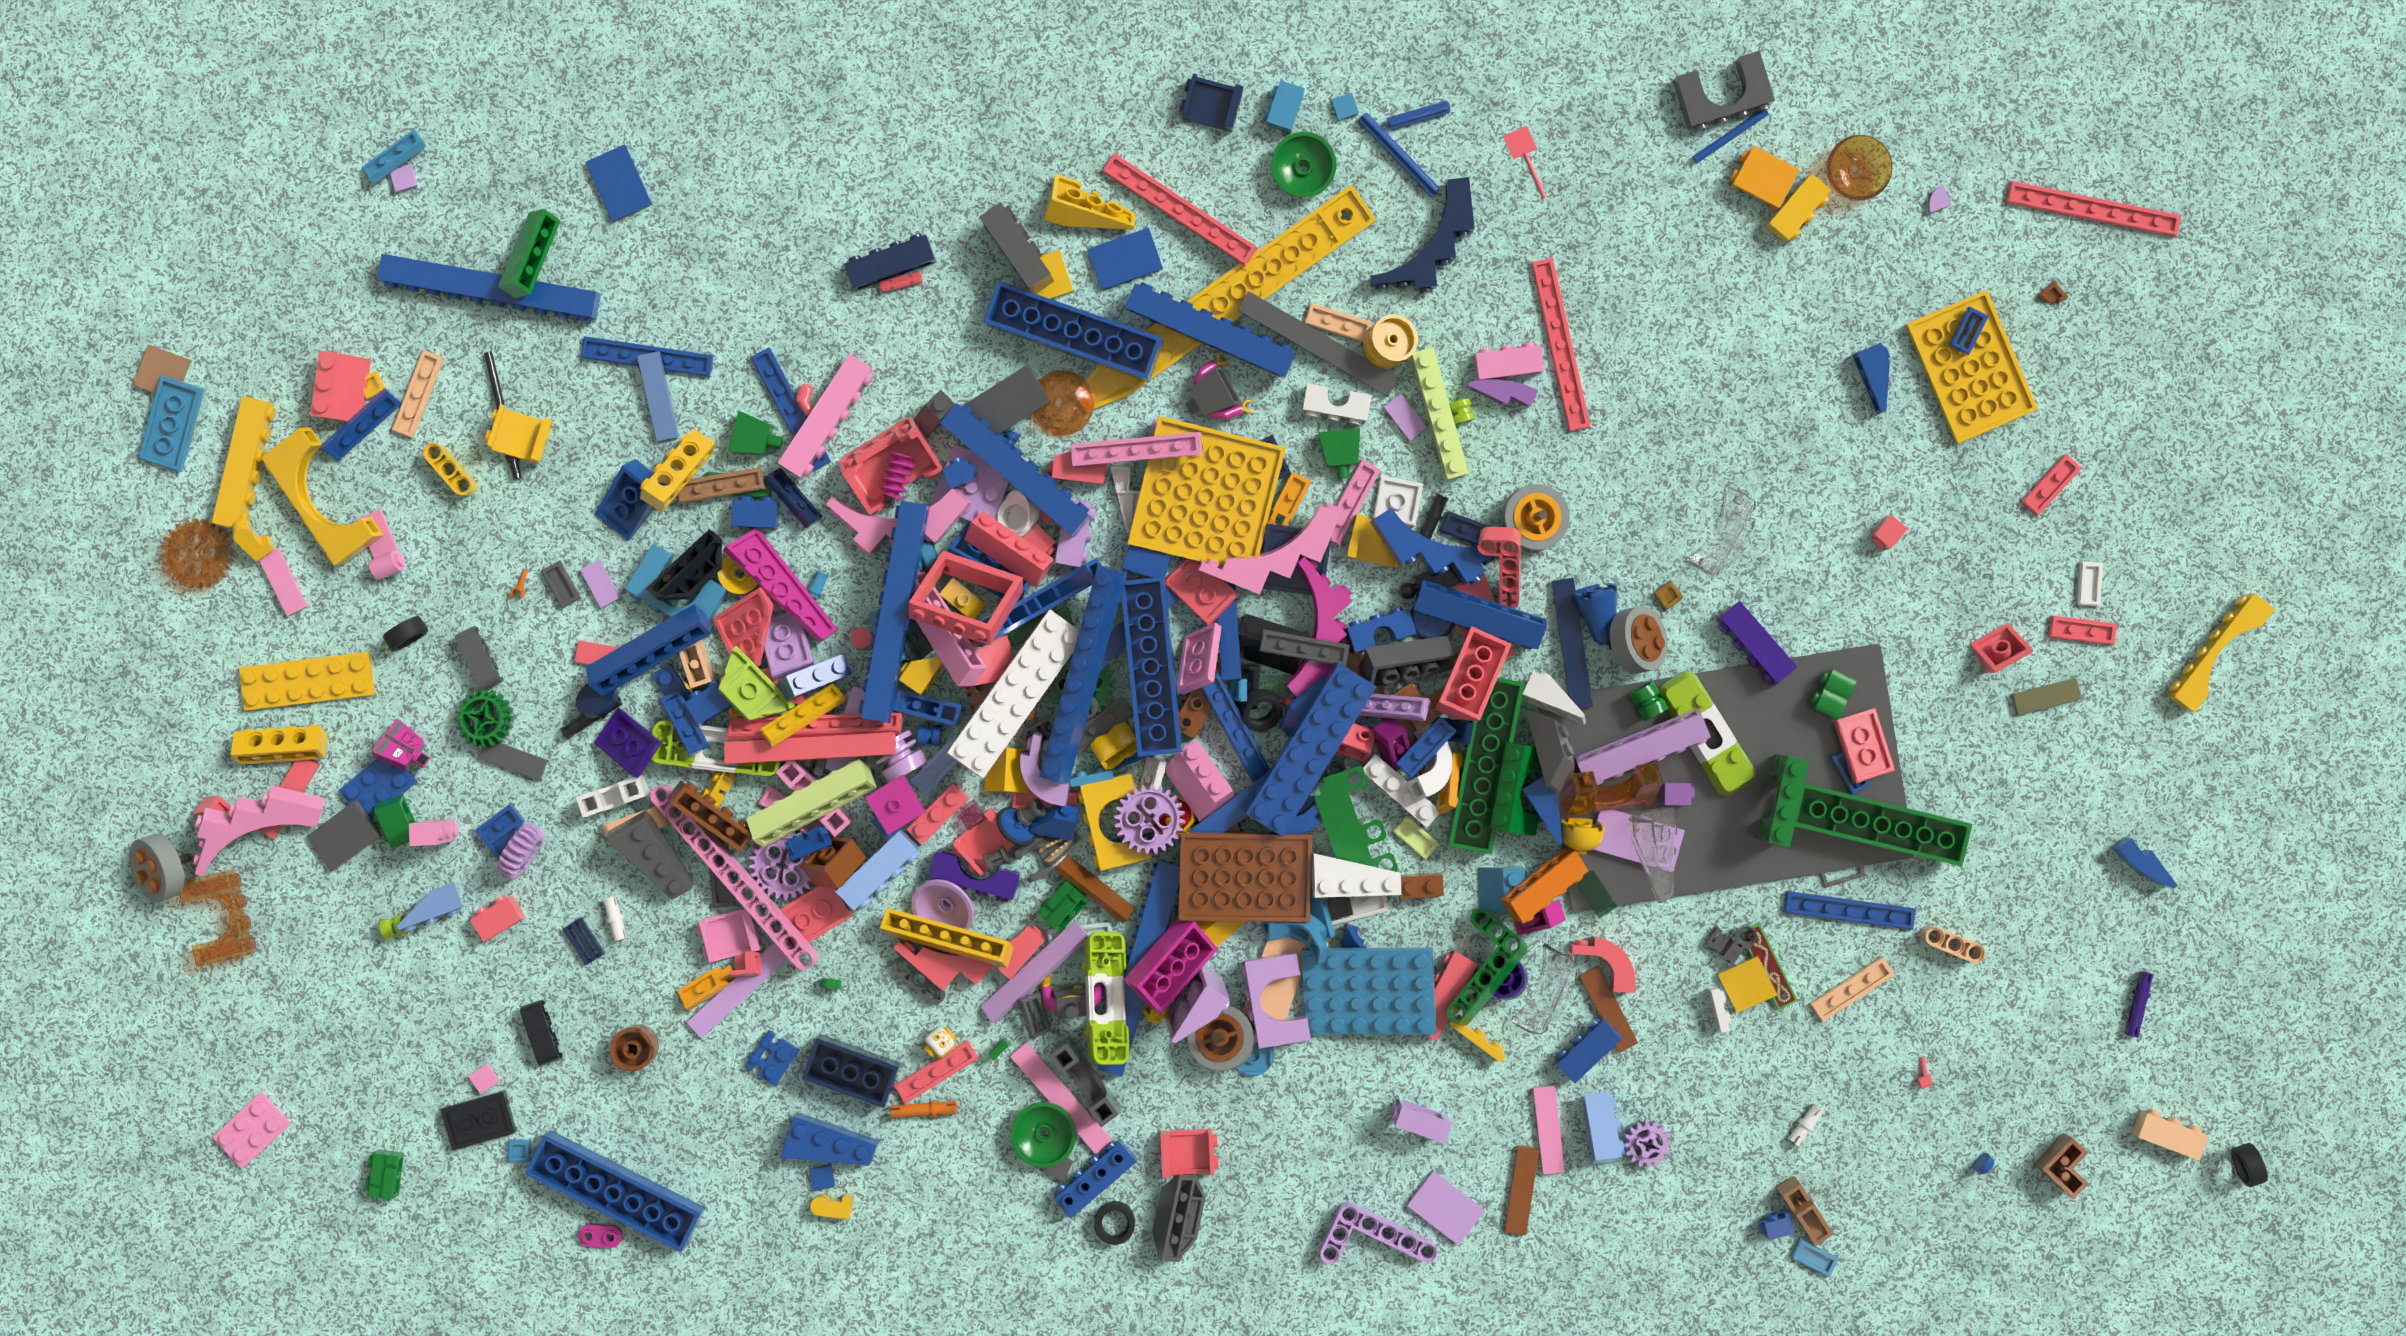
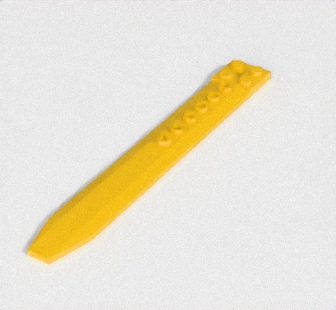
M1351 184L1255 252L1246 267L1241 263L1187 300V302L1193 304L1192 308L1198 311L1203 308L1212 312V317L1220 320L1221 317H1224L1234 322L1244 315L1237 310L1248 291L1263 300L1267 299L1324 257L1375 223L1376 218ZM1343 210L1346 212L1350 211L1352 213L1350 215L1351 220H1342L1340 218L1342 216L1341 212ZM1157 323L1149 327L1144 332L1162 337L1164 340L1151 380L1203 343ZM1098 365L1073 395L1087 413L1128 397L1148 382Z

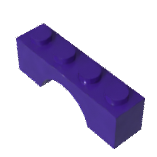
M941 850L936 851L929 877L934 878L933 880L949 881L962 890H967V887L975 889L976 894L988 896V893L997 895L996 899L1004 902L1014 899L1021 876L1019 872L1000 867L989 878H973L962 869L957 855Z

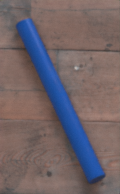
M1764 110L1755 113L1692 156L1695 163H1699L1769 115L1768 111Z

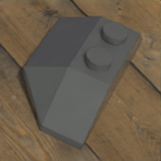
M1529 710L1526 713L1545 784L1558 793L1574 777V760L1572 757L1574 751L1567 739V736H1569L1568 730L1564 724H1560L1553 718Z
M1177 1174L1161 1189L1152 1229L1160 1261L1180 1262L1183 1258L1182 1256L1197 1239L1206 1196L1198 1177L1195 1175Z

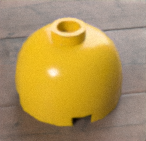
M1568 818V822L1562 819V840L1566 846L1576 850L1578 854H1587V851L1594 850L1601 844L1605 830L1604 823L1599 821L1598 825L1593 824L1592 819Z

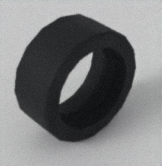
M415 616L388 630L383 635V639L391 651H397L426 635L428 629L421 617Z
M1268 689L1250 691L1247 694V701H1241L1239 705V712L1244 724L1248 729L1255 732L1267 731L1276 726L1283 712L1278 698ZM1261 702H1270L1272 704V709L1266 716L1258 719L1249 717L1250 710L1256 704Z
M2246 1143L2231 1149V1157L2237 1174L2246 1186L2253 1187L2268 1181L2265 1163L2253 1144Z
M1110 1201L1102 1205L1095 1215L1094 1229L1096 1235L1101 1241L1109 1245L1125 1243L1131 1238L1135 1229V1216L1132 1209L1121 1201ZM1117 1210L1126 1216L1128 1224L1122 1234L1110 1235L1103 1229L1102 1219L1107 1212Z

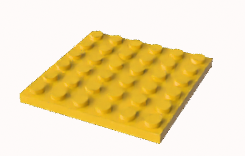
M1158 416L1154 436L1201 432L1202 455L1147 460L1127 544L1201 561V559L1207 561V558L1219 562L1221 567L1226 557L1259 555L1286 447Z

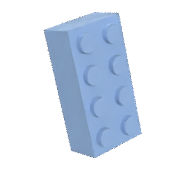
M905 829L898 831L836 893L853 911L858 907L862 910L874 899L871 896L874 892L879 894L889 885L887 880L890 877L892 879L896 878L905 870L903 865L906 862L908 864L912 863L921 854L918 850L922 846Z

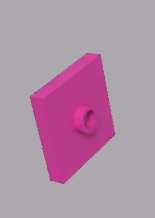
M904 774L865 797L888 835L927 812Z

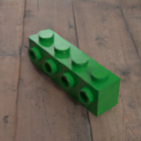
M545 209L528 213L498 285L499 288L514 298L531 295L561 220Z

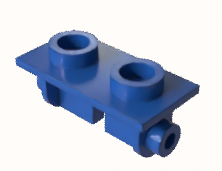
M821 826L807 831L808 838L804 839L802 834L788 838L784 845L789 853L790 860L802 858L805 855L832 845L826 827L821 828Z

